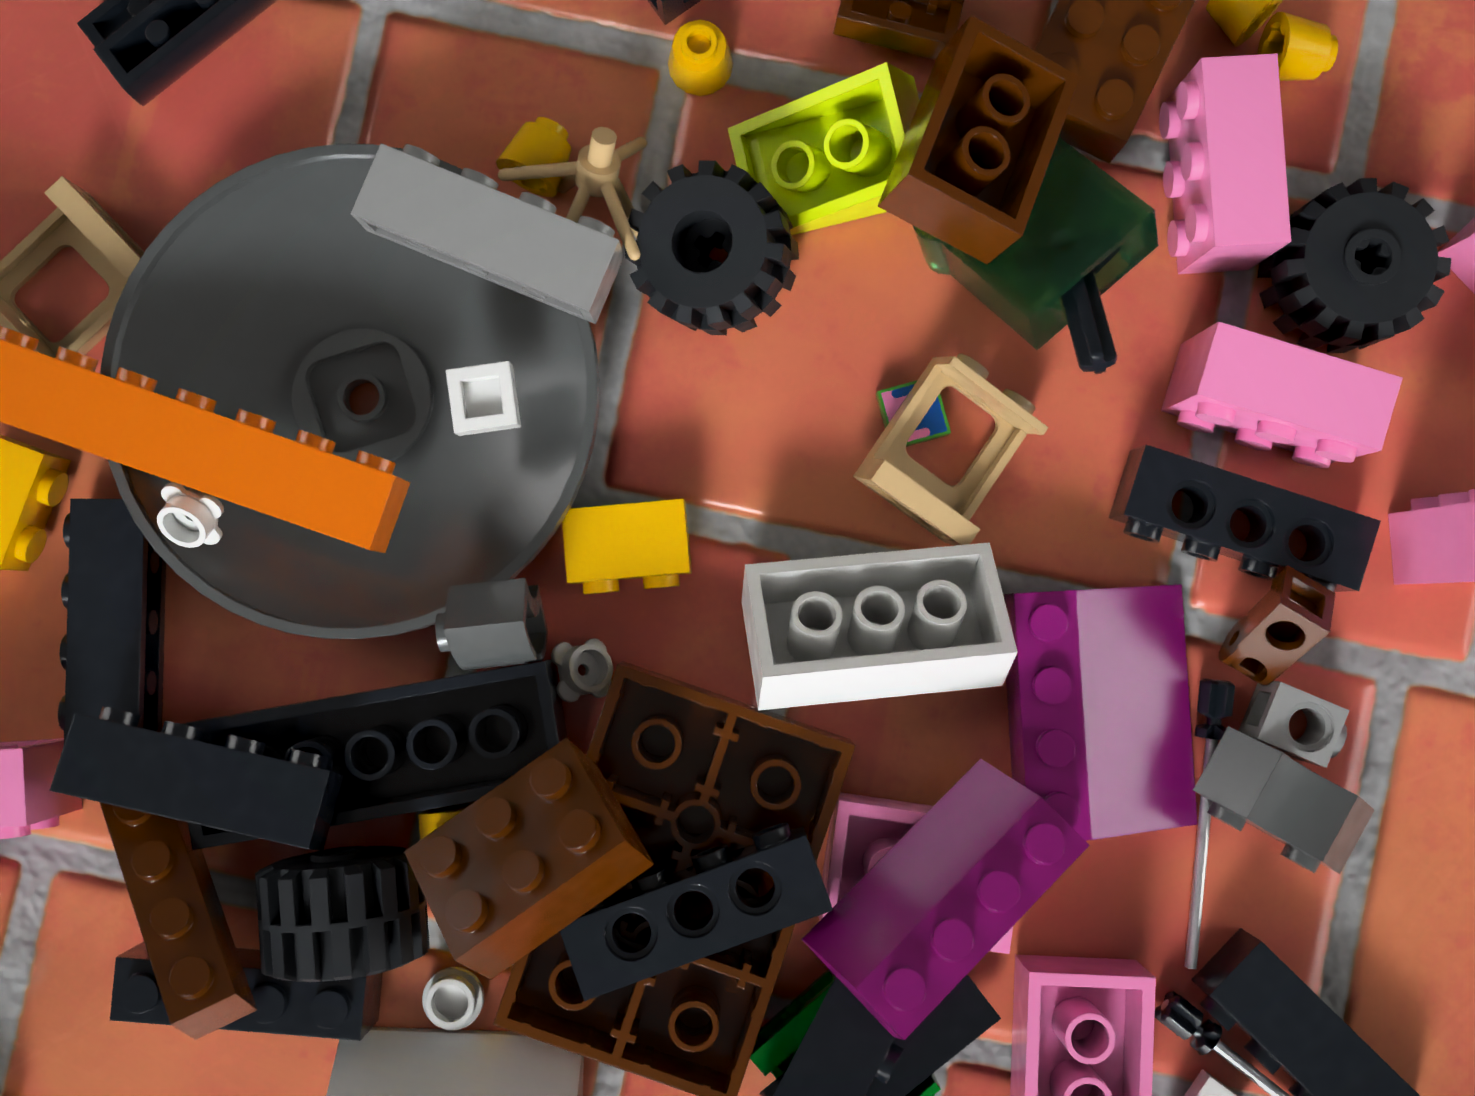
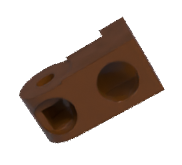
M1287 565L1272 580L1271 590L1249 611L1248 616L1241 618L1230 630L1220 648L1219 660L1262 686L1270 684L1330 633L1336 593Z

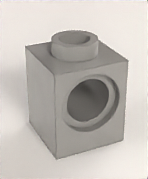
M1273 681L1265 686L1257 683L1238 731L1303 762L1327 768L1330 758L1338 755L1346 741L1347 726L1344 723L1350 710L1283 682ZM1301 709L1306 716L1307 727L1304 734L1294 740L1289 732V721L1291 716Z

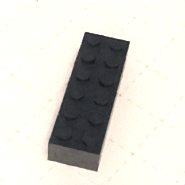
M552 659L182 723L203 729L201 742L224 747L227 735L266 743L263 756L287 761L290 749L328 757L326 770L344 775L330 826L477 801L563 739L568 738L562 700L558 696L556 689L559 683L556 665L552 662ZM188 822L192 850L260 839Z

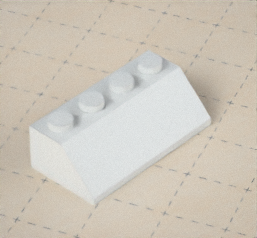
M372 1027L361 1041L339 1039L326 1096H583L584 1056L512 1031Z

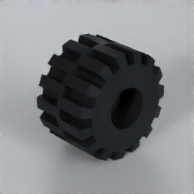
M699 160L698 173L692 174L683 164L668 170L667 172L672 184L663 190L652 181L641 193L651 201L646 212L642 213L632 208L628 219L630 227L638 232L636 243L641 253L640 258L633 261L629 258L625 249V259L637 265L638 270L629 274L636 289L649 296L650 299L647 303L657 311L694 331L700 329L710 335L727 336V329L736 328L743 333L757 327L754 318L762 312L771 317L782 306L775 300L782 288L791 291L796 275L790 270L791 260H799L798 243L791 236L790 229L794 227L787 213L761 182L757 183L747 171L735 165H731L729 171H725L716 161ZM714 247L723 248L728 253L723 263L712 260L709 257L710 251Z
M1359 178L1348 187H1345L1342 182L1326 189L1291 214V242L1261 261L1258 266L1257 278H1272V286L1259 293L1264 309L1278 303L1284 313L1273 324L1283 334L1295 328L1303 331L1297 344L1312 350L1328 344L1327 353H1345L1355 348L1360 350L1391 338L1421 322L1424 319L1421 312L1435 307L1444 293V290L1434 285L1433 282L1449 276L1451 258L1438 257L1437 247L1449 242L1444 225L1432 230L1425 219L1435 211L1424 198L1410 205L1404 200L1409 188L1394 181L1378 191L1377 178Z
M397 846L331 848L285 858L256 872L261 973L265 976L296 982L337 981L393 970L428 953L430 943L427 900L404 853L407 848Z

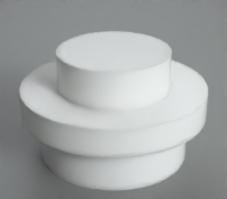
M448 967L438 971L427 982L422 995V1005L426 1016L434 1025L445 1030H459L469 1026L478 1017L484 1004V990L480 980L472 972L461 967Z

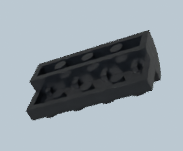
M105 0L77 24L95 48L93 50L121 87L136 102L145 106L277 0Z

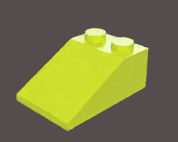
M885 62L727 128L736 166L747 171L757 183L761 182L787 213L794 227L790 229L791 235L887 212L878 207V203L920 101L915 79L910 74Z

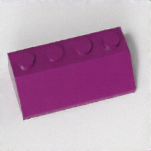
M980 759L833 907V910L828 912L801 940L893 1037L905 1040L1090 845L1041 796Z

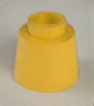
M1209 0L1206 10L1234 46L1237 47L1248 40L1269 19L1283 0Z
M1277 12L1270 18L1264 28L1257 55L1278 53L1280 81L1314 80L1322 72L1329 71L1333 66L1338 53V39L1335 35H1331L1330 28L1326 24L1285 12Z
M699 19L689 21L679 28L674 35L668 59L670 77L677 87L687 94L697 96L713 94L724 87L731 77L733 60L728 43L719 27L709 21Z
M537 117L535 122H525L496 160L497 167L500 170L503 168L568 162L571 154V146L567 141L569 134L559 123L546 117ZM563 176L512 180V182L534 194L554 197L557 195Z

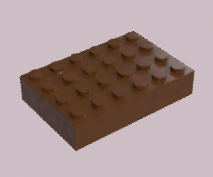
M622 661L617 664L586 756L598 766L653 861L654 865L646 871L667 866L669 874H673L694 866L691 857L704 850L723 844L728 845L730 852L754 844L752 838L754 833L783 822H788L791 830L804 827L817 862L856 745L850 739L767 710L758 711V708ZM751 868L744 871L738 877L736 884L744 895L758 898L770 891L774 880L765 870ZM631 881L610 896L632 889ZM687 891L676 900L679 912L684 917L692 920L706 917L713 908L710 899L700 891ZM624 914L616 920L617 930L626 940L633 942L642 941L651 934L648 921L639 914ZM795 924L587 1001L583 999L559 931L514 963L493 1025L696 1096H737Z

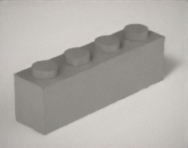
M380 144L351 211V215L366 231L591 323H597L624 259L620 240L613 238L615 231L610 226L587 216H580L578 223L555 214L557 210L555 205L528 192H522L519 199L497 190L499 185L496 181L478 171L463 168L461 175L441 168L439 167L441 161L436 156L419 147L405 144L403 150L399 151L385 144Z

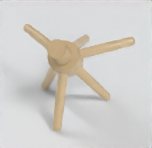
M598 127L592 131L590 144L584 146L579 151L577 161L503 168L499 170L498 178L502 181L565 176L561 180L558 192L566 193L575 185L579 188L566 216L567 219L577 223L590 196L604 197L629 258L633 261L640 258L641 253L635 238L637 239L638 232L632 229L628 222L634 207L618 176L621 161L646 147L647 141L644 137H638L615 149L616 133L607 127Z

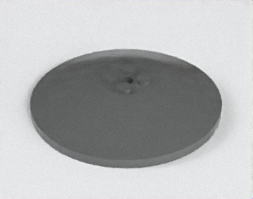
M333 144L307 147L275 155L239 170L217 182L192 200L163 228L146 249L129 276L116 304L107 332L100 374L115 379L118 368L121 367L157 380L154 392L175 399L179 388L217 401L213 413L233 420L236 418L238 409L263 416L277 422L273 434L295 441L299 429L336 442L333 451L334 455L354 462L359 450L396 463L392 475L411 483L386 553H381L350 544L218 497L216 498L224 507L223 514L218 518V527L223 533L219 542L213 545L203 543L194 548L177 545L161 532L157 524V515L166 504V501L161 496V490L172 481L108 459L119 493L135 524L153 549L176 574L205 597L228 611L257 624L291 634L324 639H367L394 636L427 628L435 624L437 613H445L448 586L514 579L536 558L556 533L570 510L586 475L594 448L599 418L600 377L597 349L589 321L368 232L351 215V211L380 146L374 144ZM440 160L439 167L461 175L463 169ZM510 361L514 369L521 427L464 436L456 435L453 429L446 370ZM361 384H374L379 392L377 406L368 414H355L350 407L349 399L351 392ZM183 486L186 490L192 489V488Z

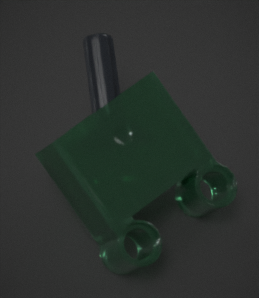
M1060 135L1023 236L990 263L985 264L913 225L924 260L931 270L938 274H950L1036 350L1040 349L1068 324L1079 368L1083 372H1094L1095 374L1106 372V368L1116 364L1118 357L1101 295L1159 246L1155 209L1060 138Z

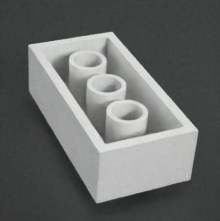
M990 542L745 564L741 603L758 711L1003 686L1018 653Z

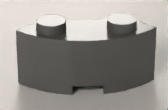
M526 578L448 586L445 613H437L435 619L436 639L440 652L451 651L454 660L461 669L470 670L527 664L544 659L548 628L538 585L528 586Z
M1229 726L1193 791L1212 802L1207 811L1208 814L1239 831H1242L1245 823L1252 825L1285 844L1280 855L1313 873L1322 864L1340 874L1375 811L1358 795L1314 773L1283 752Z

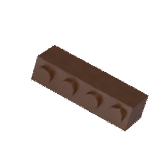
M100 802L170 1024L196 1040L257 1011L202 849L192 850L188 822Z

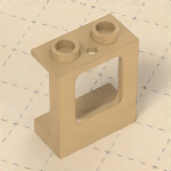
M61 176L44 192L57 208L0 261V325L38 339L39 343L36 352L55 358L59 346L86 355L107 335L121 293L129 276L144 254L139 245L88 192ZM65 247H73L107 282L109 294L62 340L53 343L17 307L14 298L17 291L59 251Z
M958 354L957 357L932 358L853 475L858 481L943 542L954 546L971 544L979 532L980 528L969 520L1026 435H1044L1049 428L1032 415L1036 408L1029 400L1009 389L1001 392L986 380L989 376L988 370L979 362L964 354ZM948 386L958 390L990 414L995 421L993 433L960 482L954 486L943 482L913 460L906 451V444L940 392Z

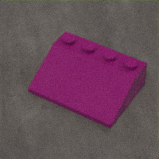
M1182 584L1003 594L1018 651L1006 677L1012 779L1041 796L1085 841L1198 825L1196 793L1193 791L1195 778Z

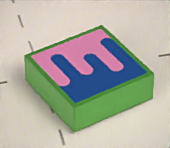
M918 380L876 392L885 428ZM940 394L909 438L906 447L948 436L951 433Z

